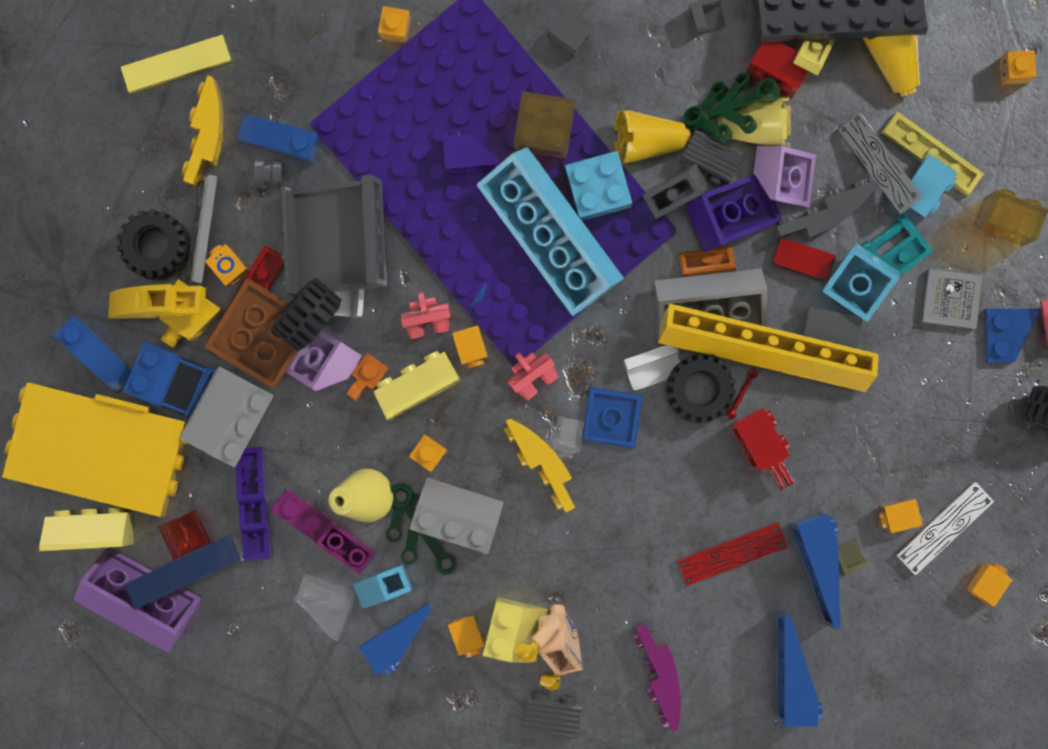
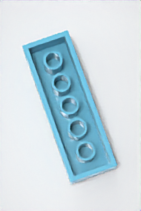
M528 147L512 153L477 184V187L572 316L586 309L624 279Z

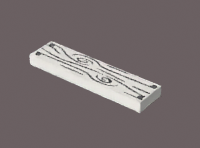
M973 482L907 543L896 556L913 575H917L994 501L976 482Z

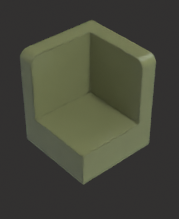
M856 539L838 545L839 574L846 576L870 566L868 560L864 559Z

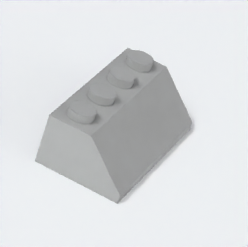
M762 268L654 281L659 330L661 319L669 304L767 327V286Z

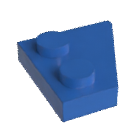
M1039 308L985 309V363H1014L1037 318Z

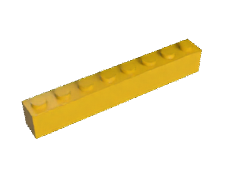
M673 304L668 305L660 322L658 343L862 392H866L877 378L879 355L877 353Z

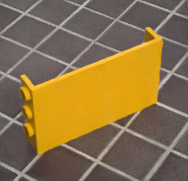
M27 382L26 387H22L19 394L20 410L19 413L15 414L12 421L13 437L12 440H8L5 448V455L8 456L2 475L3 478L158 517L166 516L170 496H175L178 487V481H175L177 470L182 469L185 459L182 450L184 444L188 443L179 437L187 424L186 421L143 412Z

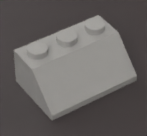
M218 366L179 438L212 457L235 467L274 395Z
M427 477L410 530L488 554L504 502Z

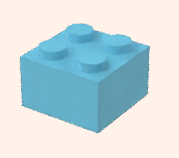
M618 151L565 165L564 171L576 214L581 221L631 207L632 200Z
M855 242L825 284L822 292L868 322L899 279L900 272Z

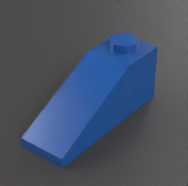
M244 114L236 140L313 164L321 138L317 133Z
M72 316L54 336L76 358L118 394L125 387L132 369L81 318Z
M430 602L359 647L376 676L381 672L386 676L399 667L397 662L401 660L433 607Z

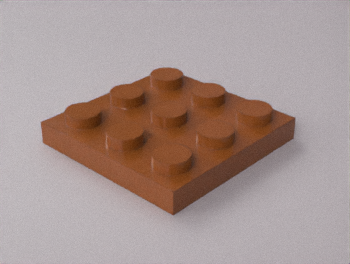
M246 278L204 348L272 389H275L298 352L272 331L273 323L288 303Z

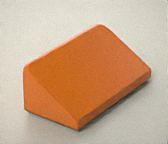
M732 246L718 247L705 253L704 250L678 253L681 277L736 271Z

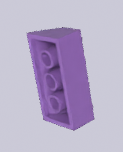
M106 547L79 582L74 601L169 653L182 635L201 598L184 588H180L135 609L124 584L152 570L116 550Z

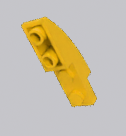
M208 75L206 81H202L199 86L197 96L200 98L197 107H193L189 115L190 127L194 131L199 132V135H195L192 139L190 150L193 152L190 161L184 163L181 174L184 176L183 181L186 184L197 188L206 163L217 166L223 139L224 119L221 95L217 82Z
M162 284L114 290L110 292L108 319L159 318V316L204 315L206 288L202 286Z
M508 419L506 421L508 426L504 428V431L511 443L517 442L520 451L516 452L523 467L529 465L530 469L541 465L542 470L538 471L545 486L551 484L555 494L551 495V498L557 509L563 508L565 513L574 509L575 506L563 485L564 482L572 479L557 454L530 429L512 419Z

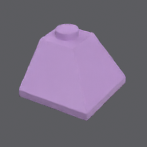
M757 146L754 174L769 198L774 201L810 208L816 154L785 146Z
M321 331L306 348L296 353L285 372L317 391L348 379L362 355Z

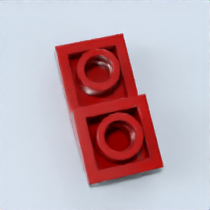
M781 238L773 264L828 281L836 255Z

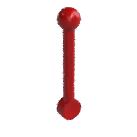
M756 369L748 370L746 382L732 408L726 412L727 418L734 419L736 417V410L753 379L758 377Z

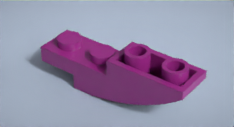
M287 487L270 509L359 575L375 555V552L361 540Z
M642 622L635 626L637 633L633 634V637L639 649L645 648L649 656L644 660L650 673L656 672L657 676L648 680L651 687L646 688L652 703L658 702L662 712L658 713L664 729L670 727L672 733L678 731L681 710L680 685L674 659L668 644L663 642L656 646L646 623Z

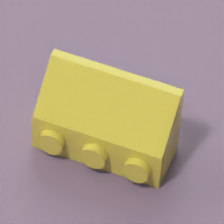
M437 350L424 357L425 363L416 367L415 364H412L400 371L402 376L395 380L388 377L376 384L378 389L373 392L388 420L395 419L461 382L445 352L439 354Z
M122 507L108 508V513L97 514V509H81V515H70V510L53 511L54 516L45 517L39 549L40 551L133 545V512H124Z

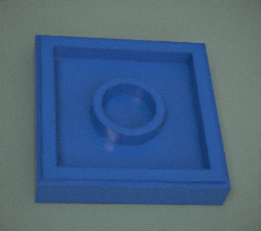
M590 387L582 440L635 448L643 395Z

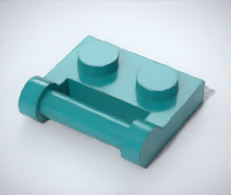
M905 214L899 216L896 219V223L870 242L865 241L860 245L899 271L900 276L933 252ZM904 230L908 234L907 238L881 257L876 250L901 231Z

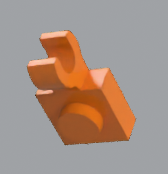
M366 353L351 374L357 381L346 394L357 401L366 387L374 391L377 387L376 384L382 380L389 368Z

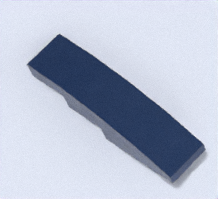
M228 535L124 584V587L134 608L137 609L241 559Z

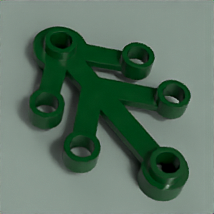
M747 72L738 74L730 89L724 82H716L711 87V92L700 107L692 106L685 111L683 115L685 127L690 132L704 129L714 134L721 143H726L733 136L732 130L726 124L718 125L711 121L717 117H722L738 125L745 134H750L757 128L756 120L751 115H742L736 112V110L760 101L766 103L777 101L780 97V87L772 78H766L758 83L755 92L737 98L741 91H746L753 85V79ZM716 100H721L718 106L712 108Z
M397 483L390 488L391 493H393V513L390 527L386 531V538L390 542H397L402 538L400 525L405 511L410 519L405 550L401 553V560L403 563L411 565L418 557L416 546L420 532L410 530V526L416 510L413 504H418L420 494H415L412 487L408 484ZM399 491L406 493V500L403 502L398 501L396 498ZM391 529L398 530L399 537L397 539H392L389 536ZM420 533L437 559L435 562L437 571L443 575L452 574L457 568L456 557L451 553H446L435 537ZM411 551L414 554V559L406 561L404 558L405 552ZM445 558L450 559L452 562V566L448 569L443 568L441 564Z

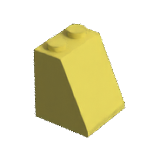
M497 597L483 656L507 662L537 663L538 648L537 657L533 662L520 660L521 655H517L515 650L520 643L531 644V638L538 632V619L548 615L549 609Z

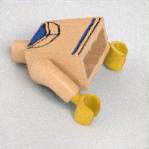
M553 605L549 607V615L538 619V632L531 638V644L520 643L515 650L517 655H521L520 660L533 662L537 657L538 648L539 654L554 672L553 675L544 673L541 677L540 685L551 691H555L560 687L561 675L565 676L567 673L583 670L577 628L565 613L564 606Z

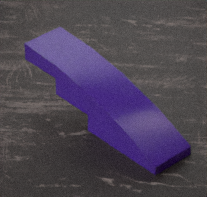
M245 448L236 465L237 502L239 503L244 562L271 559V541L263 448Z

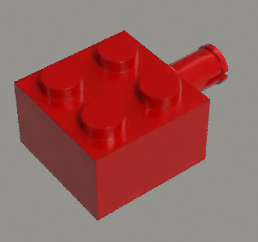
M760 408L734 421L729 426L754 472L769 470L779 490L782 491L788 488L787 486L795 484L784 464L785 459L790 457L787 450L791 448L783 434L778 435L774 428L777 422L771 411L766 412L764 408Z

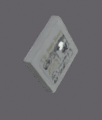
M928 269L921 323L976 329L983 276Z

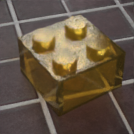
M522 91L514 150L519 151L528 147L531 153L567 158L576 99Z
M996 190L984 197L973 228L1020 246H1025L1038 240L1048 209L1041 207L1042 203L1037 200L1017 198L1016 193L1011 190Z

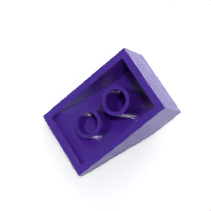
M755 174L703 193L685 203L704 253L777 224L782 219L776 202L769 198Z

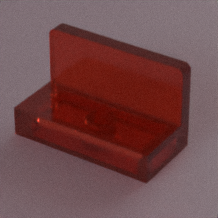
M197 510L190 511L158 527L173 561L211 544Z

